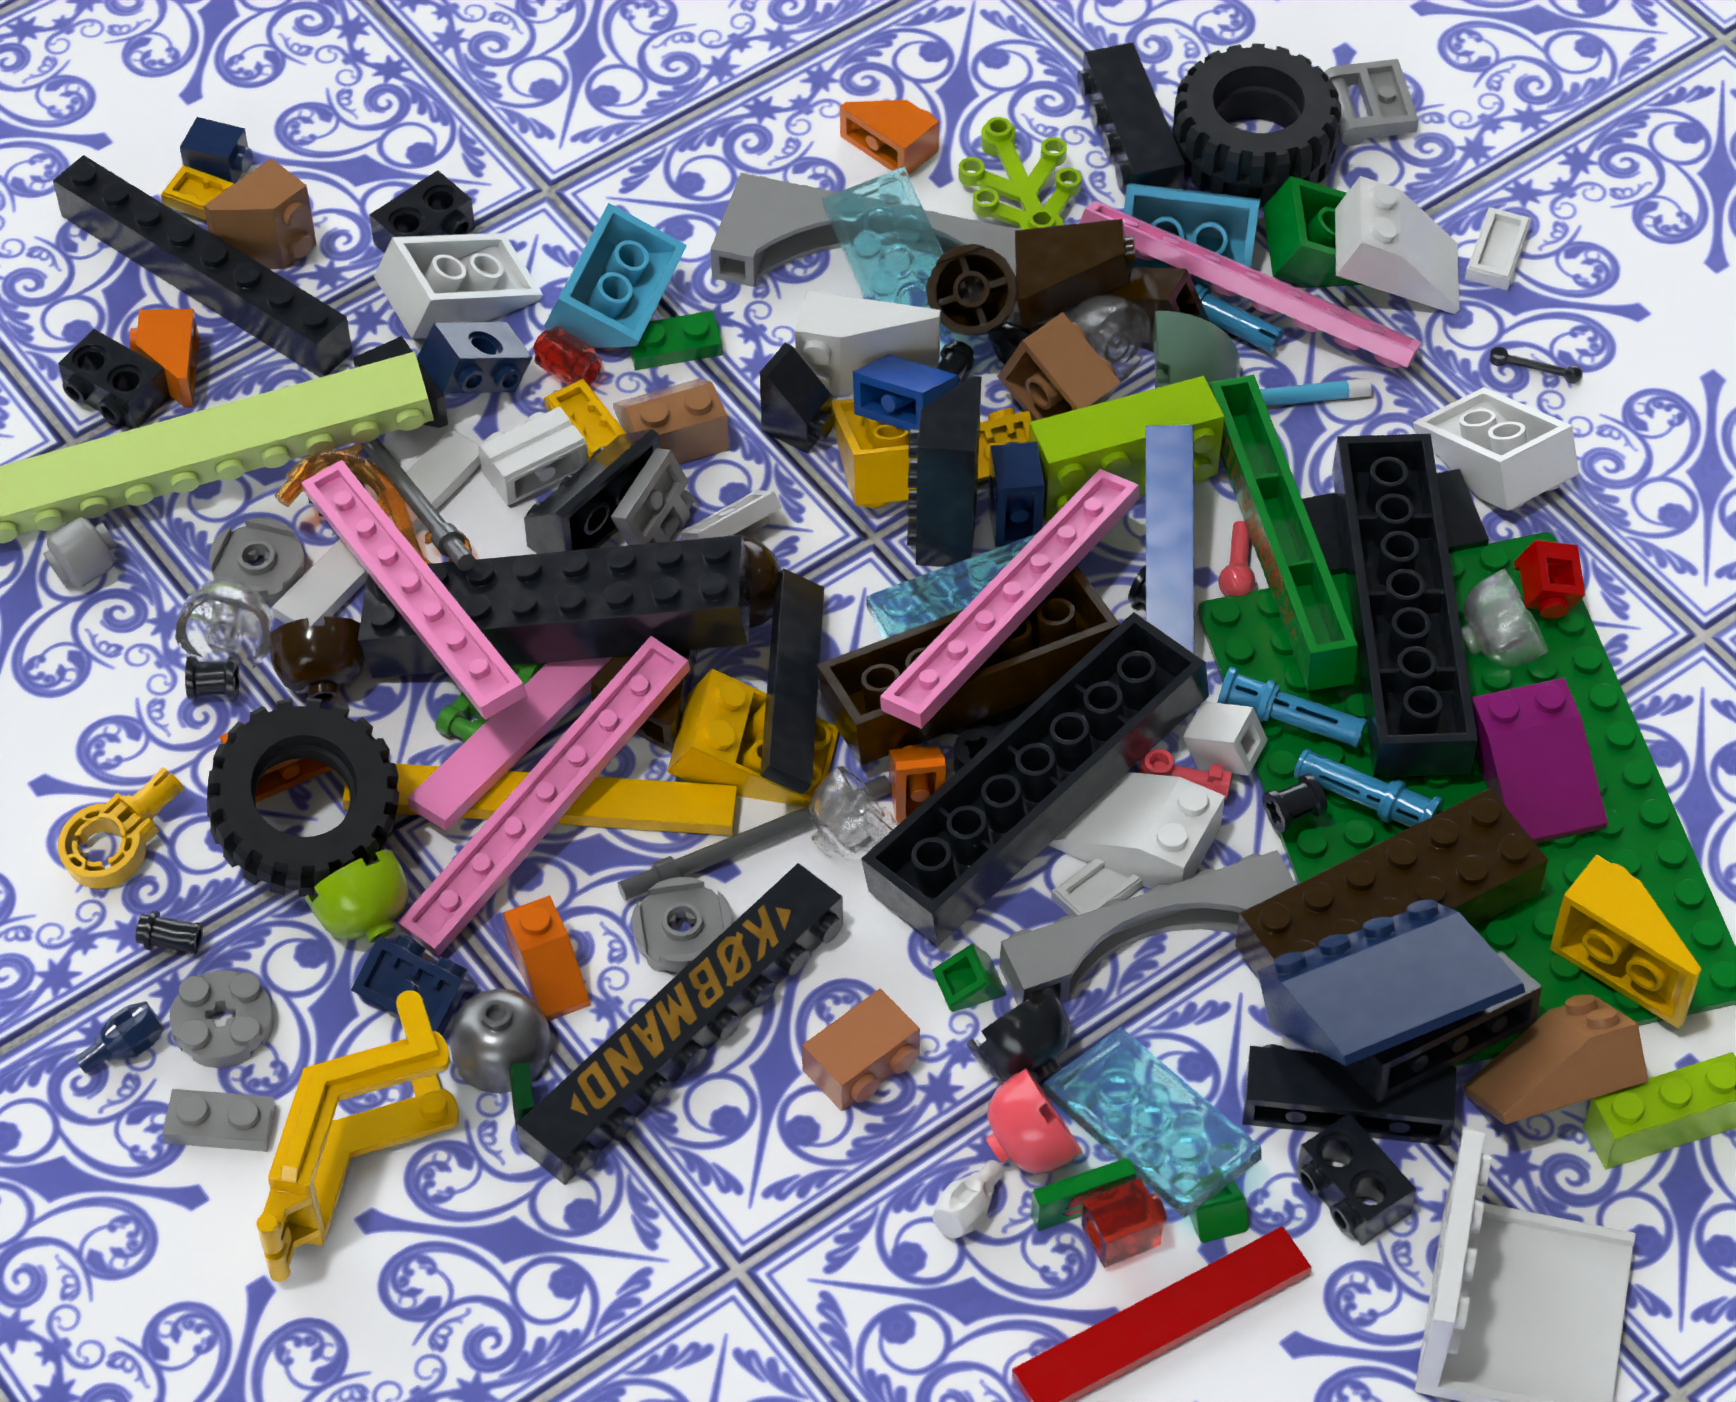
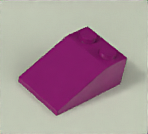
M1564 678L1472 697L1478 737L1475 758L1485 782L1535 844L1607 828L1608 821L1581 715Z

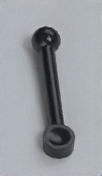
M1495 347L1490 351L1489 360L1495 366H1503L1509 363L1564 376L1571 383L1579 382L1583 377L1582 369L1577 365L1566 368L1508 354L1507 350L1503 347Z

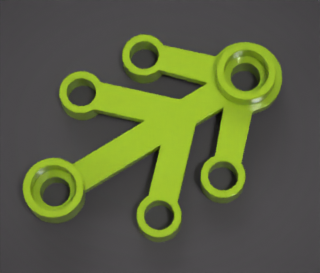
M1004 117L989 119L981 129V148L988 155L999 157L1009 179L985 171L984 162L979 158L967 157L962 159L958 170L959 181L966 186L981 187L973 194L972 209L974 213L980 217H993L1023 230L1064 225L1060 214L1071 197L1080 193L1081 173L1074 168L1060 169L1055 177V191L1044 206H1042L1038 195L1056 167L1066 161V142L1058 137L1045 139L1041 144L1040 159L1028 176L1015 149L1016 131L1014 126ZM1065 181H1070V182H1073V183L1067 184V183H1064V182H1065ZM999 195L1020 202L1023 210L1000 203ZM987 201V202H990V203H989V204H984V203H981V202Z

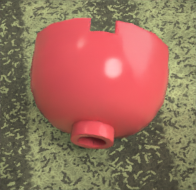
M1028 1069L1014 1074L996 1089L989 1102L987 1118L993 1133L985 1139L1002 1164L1011 1159L1025 1172L1033 1174L1052 1173L1074 1161V1158L1083 1152L1064 1120L1059 1117L1051 1105V1101Z

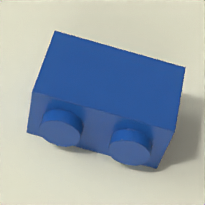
M888 354L852 372L854 414L907 431L919 429L921 410L958 386L959 375Z

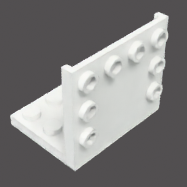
M1463 1129L1444 1205L1414 1392L1460 1402H1613L1632 1250L1636 1233L1483 1202V1192L1488 1181L1492 1155L1482 1153L1485 1132Z

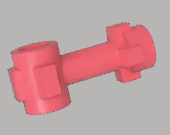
M1153 749L1146 754L1145 758L1141 759L1139 773L1182 777L1225 795V800H1227L1232 771L1223 770L1221 765L1211 764L1209 772L1174 765L1173 756L1167 750Z

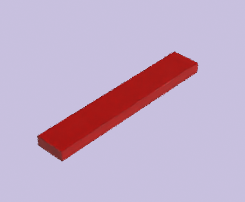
M1281 1226L1012 1368V1378L1028 1402H1073L1310 1275L1312 1266L1285 1228Z

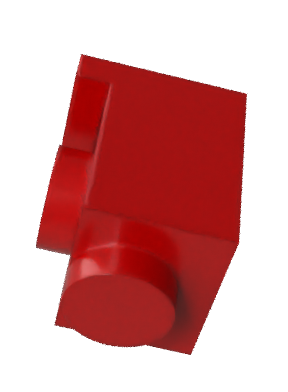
M1535 540L1514 561V568L1520 571L1525 608L1539 609L1540 616L1543 618L1554 619L1566 615L1585 596L1578 545Z

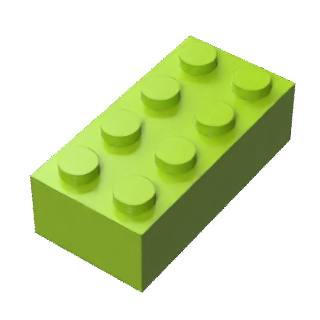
M1200 376L1029 422L1028 442H1037L1045 485L1043 503L1045 522L1050 521L1099 469L1139 484L1140 496L1146 495V426L1193 424L1194 482H1201L1209 477L1218 475L1224 414L1205 377Z

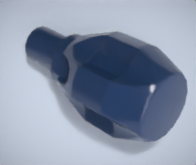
M147 1001L127 1005L108 1019L100 1031V1035L94 1039L95 1044L74 1058L86 1074L106 1060L110 1063L115 1059L121 1060L140 1055L155 1044L165 1028Z

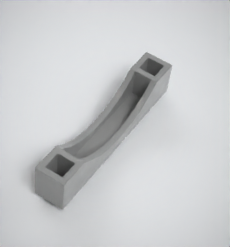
M1278 850L1263 855L1251 854L1242 858L1238 863L1217 870L1205 869L1190 879L1172 885H1157L1147 893L1126 900H1111L1101 908L1081 915L1069 914L1063 916L1054 924L1039 929L1020 930L1012 934L1008 939L1001 941L999 968L1017 1006L1029 998L1032 1003L1037 1002L1038 1005L1046 1000L1041 991L1047 988H1052L1062 1003L1071 998L1080 982L1098 963L1120 948L1145 937L1171 931L1202 929L1237 934L1239 914L1295 886L1296 883Z

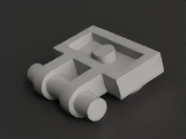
M659 448L654 450L611 515L613 522L627 545L669 542L676 529H682L690 518L689 509L693 505L695 497L687 490H684L689 481L671 450Z

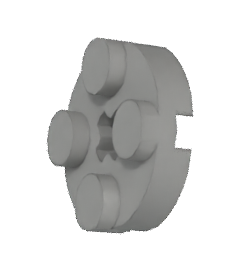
M253 518L245 520L246 526L238 528L233 532L230 526L217 536L209 552V562L216 590L220 594L239 602L250 604L263 603L267 606H273L303 576L305 558L301 543L296 539L295 532L288 525L274 519ZM259 555L265 556L266 561L259 566H251L246 562L247 560H256Z
M691 877L669 878L656 883L648 889L649 895L641 901L640 905L637 902L632 913V930L635 945L638 951L647 959L648 966L658 972H681L732 924L731 908L725 896L719 891L717 895L713 890L705 887L704 881ZM686 917L688 924H695L694 927L684 932L670 928L676 925V918Z
M228 970L209 972L183 980L179 986V994L172 1003L169 1016L171 1031L178 1048L193 1056L194 1062L210 1068L232 1067L251 1058V1051L256 1049L262 1041L263 1045L268 1041L274 1025L270 998L260 985L256 975L250 972L240 973ZM221 1011H228V1013L235 1015V1017L227 1018L225 1026L217 1027L215 1021L210 1019L214 1014Z

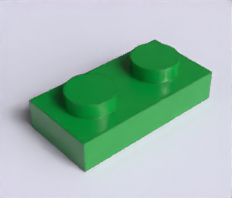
M713 310L649 321L638 345L629 347L635 371L723 355L722 341Z

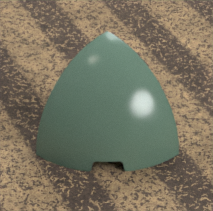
M1155 311L1153 332L1156 370L1155 388L1200 376L1205 377L1208 385L1212 381L1240 377L1238 350L1232 339L1223 330L1211 322L1193 315L1171 311Z

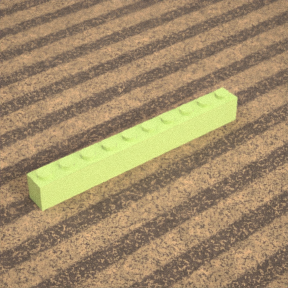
M411 352L1 465L0 543L10 542L18 535L36 530H54L63 523L79 517L97 518L106 514L108 510L122 506L144 505L155 497L173 492L187 493L195 490L199 485L212 481L234 480L241 477L245 472L259 468H277L285 465L289 460L306 455H324L331 452L335 447L349 443H367L385 433L396 430L409 431L417 429L425 422L434 420L416 354Z

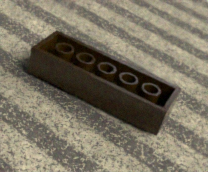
M1077 566L922 729L882 711L880 696L963 610L817 664L822 706L860 765L863 766L889 756V750L920 744L1039 698L1118 627L1120 623Z
M1488 788L1239 914L1235 946L1258 976L1257 970L1275 964L1274 960L1280 955L1290 952L1303 953L1318 947L1320 940L1337 934H1351L1363 929V924L1371 919L1394 917L1406 912L1410 904L1421 900H1435L1443 906L1458 911L1474 927L1540 893L1548 859L1494 791Z

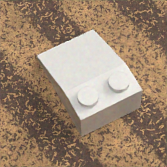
M1360 176L1335 208L1336 276L1456 314L1459 310L1457 242L1402 190Z
M504 233L392 237L374 275L412 339L427 338L434 323L488 322L540 301L543 295Z
M806 290L795 329V350L832 396L842 397L853 394L852 372L888 354L937 368L940 362L941 310Z
M1485 387L1413 422L1414 431L1417 434H1431L1433 451L1451 470L1460 469L1466 485L1477 497L1506 511L1520 508L1526 501L1545 491L1557 489L1561 483L1579 474L1572 425Z
M1127 772L1048 846L1088 863L1094 859H1100L1104 861V868L1127 878L1133 874L1139 876L1142 879V886L1149 889L1160 884L1172 885L1192 878L1220 831L1225 795L1182 777Z

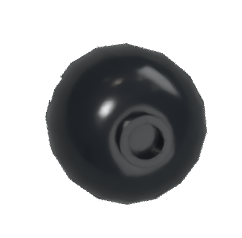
M1052 988L1041 991L1046 1000L1039 1005L1037 1002L1032 1003L1029 998L984 1028L981 1032L986 1041L982 1044L973 1038L968 1041V1048L988 1074L1001 1081H1006L1014 1074L1028 1069L1035 1080L1040 1083L1061 1068L1056 1059L1061 1056L1069 1045L1071 1027L1066 1010Z

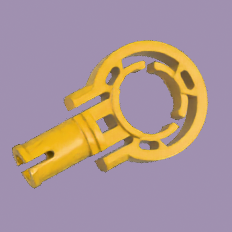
M162 767L133 796L129 794L121 796L119 793H116L106 804L91 805L75 813L62 828L58 839V854L70 876L79 884L93 889L111 888L132 877L143 863L147 848L146 843L159 832L153 818L184 790L181 782L172 773H169L166 768ZM105 831L108 834H117L122 837L118 852L107 859L111 866L107 869L101 861L90 862L83 858V851L77 839L80 844L85 845L92 835Z

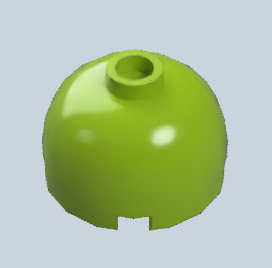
M392 850L375 852L380 861L369 866L365 864L363 858L344 866L314 887L318 896L306 895L305 899L326 931L337 938L345 940H357L366 936L369 943H374L378 936L385 938L396 930L393 921L405 910L409 899L408 882L403 869Z

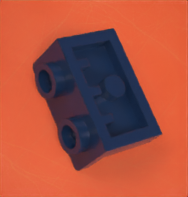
M401 935L398 936L395 943L378 936L351 991L399 1015L396 1006L397 997L404 991H416L422 997L432 1031L443 1035L464 992L474 994L477 988L476 984L464 979L468 969L442 956L437 964L423 958L422 955L426 948Z

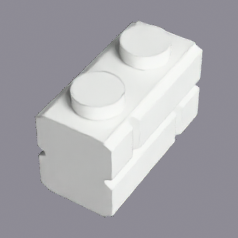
M561 407L547 413L537 412L531 415L524 424L506 433L503 431L495 432L483 444L478 446L482 472L492 487L496 488L498 495L507 506L564 479L570 474L576 473L588 463L585 439L575 425L571 424L570 419Z

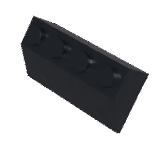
M970 377L923 408L920 415L919 429H910L908 458H917V460L910 459L908 488L917 489H909L907 517L915 518H909L907 546H916L915 565L967 569L972 567L978 492L982 377Z

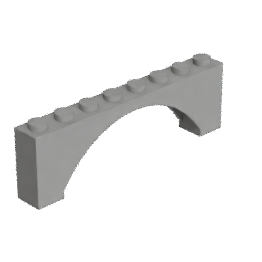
M740 173L710 248L712 279L755 287L757 279L784 264L817 252L856 246L891 247L920 253L938 260L941 255L956 246L978 244L985 246V248L993 249L1003 256L1016 276L1015 230L1023 229L1010 228L935 211L907 207L892 202H883L808 185L775 180L765 176ZM1016 300L1014 311L1009 316L1008 321L1022 326ZM1053 318L1028 329L1033 333Z

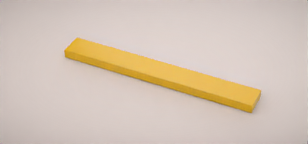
M396 764L399 777L397 783L399 801L396 814L419 815L409 808L408 797L440 766ZM508 771L461 818L488 820L530 772ZM596 777L556 824L733 836L737 786ZM345 783L342 802L344 810L348 811L350 794Z

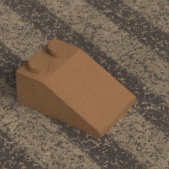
M1578 995L1571 997L1565 1001L1564 1006L1548 1010L1464 1085L1465 1095L1506 1125L1648 1082L1639 1025L1596 996Z

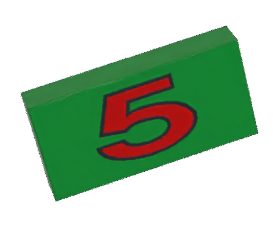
M1124 1158L1034 1189L1032 1191L1031 1218L1037 1231L1133 1199L1137 1172L1130 1158Z

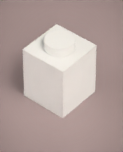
M1204 701L1201 703L1193 719L1187 724L1183 736L1185 744L1199 770L1209 771L1211 764L1223 766V770L1232 771V774L1248 776L1268 740L1253 707Z

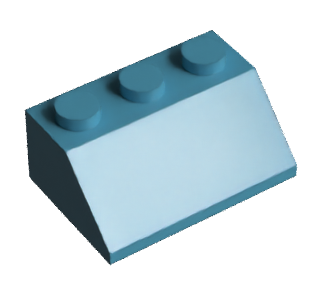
M1131 183L1127 185L1123 213L1245 266L1252 267L1261 199ZM1136 257V263L1128 264V267H1170V264L1156 258L1153 261H1147ZM1197 276L1192 279V282L1196 284L1201 282L1205 285H1211V282Z
M608 202L543 327L583 348L637 346L687 245Z

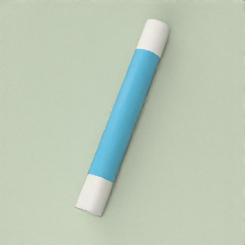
M1370 378L1266 388L1260 389L1266 407L1371 396L1372 387Z

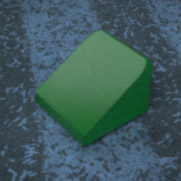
M973 943L932 969L949 1010L952 1012L996 999L1006 993L991 957Z
M1229 1173L1185 1183L1180 1186L1195 1233L1201 1242L1244 1233L1248 1230L1246 1198Z

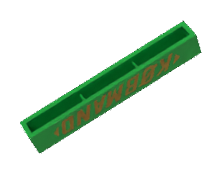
M1255 375L1209 382V387L1224 414L1220 456L1307 691L1354 683L1358 644Z

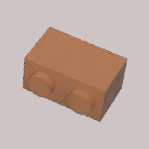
M880 988L802 1044V1071L843 1111L854 1102L861 1103L869 1099L876 1092L881 1082L894 1073L901 1074L907 1071L916 1062L920 1054V1028Z

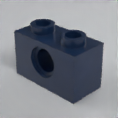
M507 322L434 323L417 356L442 393L516 392L533 358Z
M1010 442L990 446L988 508L995 547L1027 545L1042 529L1045 485L1037 442Z

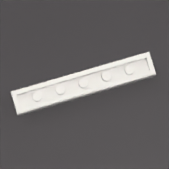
M449 428L406 472L436 510L481 465L479 444ZM393 486L377 501V504L407 540L423 524ZM340 538L272 606L273 616L284 624L308 618L309 627L322 626L325 624L324 616H333L366 582L367 571Z

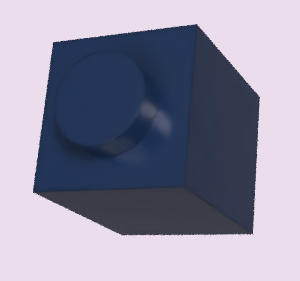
M196 117L179 147L183 165L234 184L238 182L242 173L248 172L253 158L252 149L248 147L245 128L201 117Z

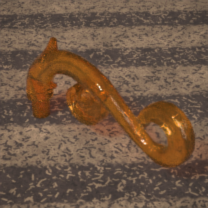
M362 444L345 449L316 452L303 458L285 475L287 481L274 495L281 504L290 507L301 492L305 493L301 482L342 460L357 479L374 490L378 497L377 504L388 517L391 515L395 526L424 562L432 564V562L424 557L420 549L406 503L399 494L393 480L379 466L367 458L358 455L364 448ZM427 532L425 535V544L427 545L432 543V534L430 532ZM461 532V534L465 538V546L472 554L470 541L466 537V535L463 532ZM449 558L448 561H446V562H453V561H452L451 558Z

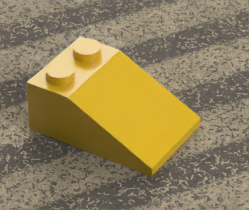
M854 398L832 401V415L835 417V435L847 487L855 505H863L867 508H880L886 506L889 502L908 500L909 489H917L908 488L910 459L917 460V458H908L910 431L854 414Z
M1596 854L1564 894L1550 950L1680 1029L1685 1022L1702 969L1641 881L1633 877L1621 865L1610 863Z

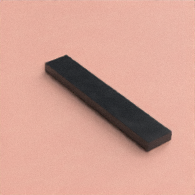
M783 568L780 573V580L773 603L760 776L804 795L812 785L819 681L817 664L820 663L824 586Z

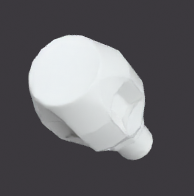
M989 1160L978 1173H972L947 1186L939 1196L933 1212V1221L940 1232L951 1238H959L976 1230L987 1215L992 1194L994 1193V1185L1004 1175V1169L997 1161Z

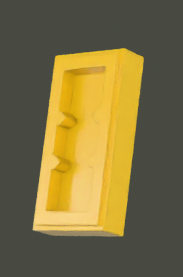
M182 165L160 195L162 203L166 206L206 220L204 205L234 183Z
M584 379L544 397L546 410L549 412L561 407L570 419L571 424L575 425L584 437L587 446L588 462L600 447H606L617 436L627 434Z

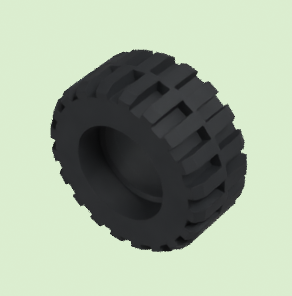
M1253 43L1252 47L1242 48L1241 44L1229 46L1224 53L1217 50L1207 55L1204 63L1199 61L1188 70L1187 75L1181 80L1177 88V96L1175 97L1172 135L1185 163L1184 175L1186 177L1191 176V182L1202 192L1207 189L1210 193L1261 199L1260 208L1265 206L1290 176L1316 184L1320 183L1330 172L1331 164L1334 163L1341 119V103L1338 101L1339 94L1335 85L1328 81V75L1318 65L1314 68L1311 66L1312 62L1309 58L1300 53L1294 56L1290 54L1289 49L1277 46L1276 49L1265 48V44ZM1240 118H1260L1272 121L1284 129L1269 133H1254L1238 129L1227 122Z
M292 698L278 700L276 710L268 712L264 706H261L250 712L249 722L245 725L237 722L228 731V740L225 744H219L213 757L212 770L209 771L207 817L210 818V831L215 844H221L223 857L232 868L239 865L244 870L243 878L254 885H257L260 880L270 884V892L284 895L285 888L299 889V897L306 896L307 894L314 896V887L335 871L360 858H363L367 866L371 861H377L378 857L375 852L385 850L388 837H391L399 801V791H397L399 777L396 764L389 761L390 749L383 738L375 739L372 736L373 726L363 717L359 718L357 722L348 718L349 708L337 703L333 711L321 708L322 699L307 698L306 706H294ZM291 759H311L326 764L335 770L348 786L350 794L348 812L338 826L320 835L298 837L283 833L267 823L258 812L255 792L261 776L274 765Z

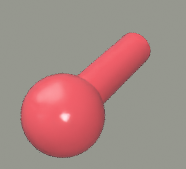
M1236 521L1232 527L1229 565L1221 571L1218 579L1219 588L1224 596H1245L1255 589L1256 578L1254 572L1248 567L1250 535L1245 521Z

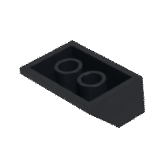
M652 429L621 434L606 447L603 446L596 450L588 463L575 474L566 476L558 489L543 502H537L530 508L524 517L527 547L537 554L600 548L619 531L611 515L654 450L659 448V434Z

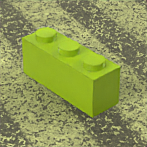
M1733 1052L1648 1078V1082L1592 1098L1583 1129L1604 1169H1610L1736 1128V1056Z

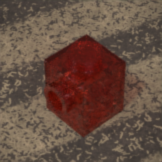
M1141 1178L1083 1200L1081 1226L1103 1268L1161 1245L1163 1224L1167 1222L1166 1211L1159 1196L1156 1193L1149 1194Z

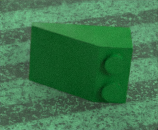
M1290 176L1265 204L1263 212L1273 277L1307 287L1364 285L1336 276L1335 208L1347 194L1346 192Z

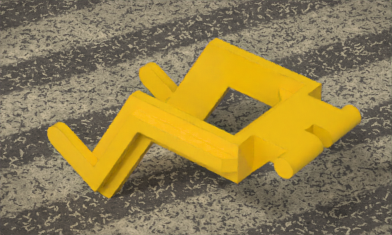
M404 991L396 999L397 1011L406 1039L303 1068L268 1175L270 1192L263 1213L256 1221L269 1275L275 1282H283L289 1278L291 1273L290 1264L295 1248L305 1243L324 1246L351 1158L450 1130L458 1125L459 1110L457 1102L451 1092L440 1088L436 1073L445 1071L449 1066L448 1046L441 1034L432 1031L422 997L416 991ZM411 1081L415 1097L333 1120L339 1101Z

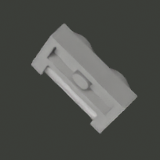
M1399 59L1330 67L1325 71L1329 77L1328 81L1335 85L1339 94L1338 101L1341 103L1339 134L1345 145H1358L1365 138L1417 132L1419 120ZM1358 85L1368 117L1357 118L1348 86Z

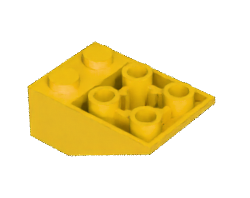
M712 668L687 695L667 772L690 783L737 786V796L806 807L821 801L823 798L839 730L835 725L816 717L812 785L804 795L760 776L767 693Z

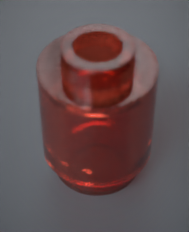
M560 326L543 331L533 346L535 364L567 385L584 379L588 385H591L602 367V359L596 355V350Z

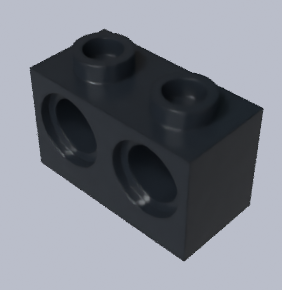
M439 170L369 214L373 244L384 254L392 237L464 235L475 229L472 198Z
M93 329L58 362L63 381V390L71 400L78 404L85 403L99 411L109 422L114 424L120 423L131 430L139 428L170 398L163 367L96 329Z
M1350 1113L1301 1144L1296 1170L1302 1186L1311 1195L1317 1194L1329 1207L1331 1217L1338 1228L1344 1233H1351L1362 1246L1411 1214L1416 1188ZM1338 1160L1345 1164V1166H1331L1326 1161ZM1369 1197L1376 1200L1379 1204H1364L1358 1198Z

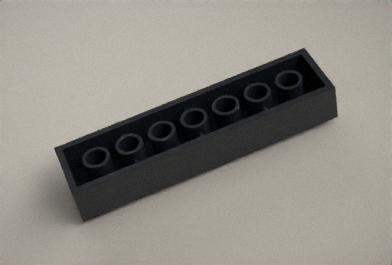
M1431 434L1337 436L1332 475L1353 631L1358 644L1357 660L1365 719H1367L1366 727L1373 777L1471 774L1478 737Z
M742 535L475 559L474 566L468 571H461L454 562L427 564L509 666L634 655L650 636L673 651L748 645L752 571ZM367 572L358 642L372 678L446 672Z
M1133 612L861 858L868 892L936 945L942 944L1209 697L1206 662Z

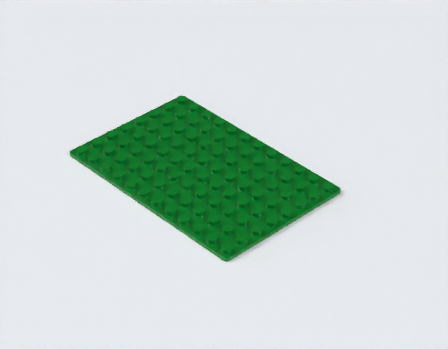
M1543 532L1449 553L1471 698L1564 678L1581 715L1608 821L1607 828L1536 843L1548 859L1540 893L1481 922L1473 928L1496 953L1502 951L1542 986L1536 1021L1548 1010L1564 1006L1567 999L1578 995L1596 996L1637 1022L1639 1026L1664 1021L1654 1013L1550 950L1563 896L1597 854L1610 863L1621 865L1633 877L1641 881L1702 970L1687 1015L1736 1005V946L1583 599L1566 615L1554 619L1543 618L1540 616L1539 609L1525 608L1520 571L1515 570L1514 561L1535 540L1557 542L1555 536L1549 532ZM1346 573L1332 575L1333 582L1353 631ZM1269 588L1255 590L1245 596H1226L1206 600L1198 605L1197 615L1222 682H1224L1225 676L1230 666L1238 669L1240 675L1264 683L1269 679L1277 682V685L1281 686L1280 691L1322 704L1361 719L1365 718L1357 658L1354 683L1307 691ZM1270 718L1268 722H1260L1268 740L1254 765V769L1263 793L1270 790L1278 792L1298 783V778L1294 777V771L1300 755L1306 748L1373 777L1366 725L1356 749L1349 744L1309 732ZM1475 757L1471 774L1374 777L1388 784L1392 780L1403 781L1406 783L1407 789L1430 799L1436 796L1443 798L1444 807L1442 812L1488 789ZM1322 788L1327 800V812L1320 816L1308 815L1293 822L1290 829L1278 832L1295 880L1299 884L1410 827L1394 820L1390 823L1383 822L1377 816L1376 810ZM1528 1028L1452 1066H1461L1495 1058Z

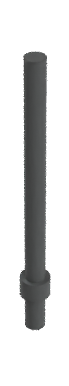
M378 438L367 443H359L432 534L431 540L437 550L443 556L450 557L461 571L470 570L475 564V557L465 546V538L456 526L446 523Z
M885 775L677 859L669 856L651 864L652 869L618 882L619 892L623 900L626 901L648 892V889L660 881L688 876L892 793L889 780Z

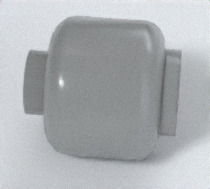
M79 517L48 537L47 546L49 550L44 552L43 555L63 585L71 582L76 587H83L113 568L114 558L110 550L115 548L117 544L102 522L94 527L89 520Z

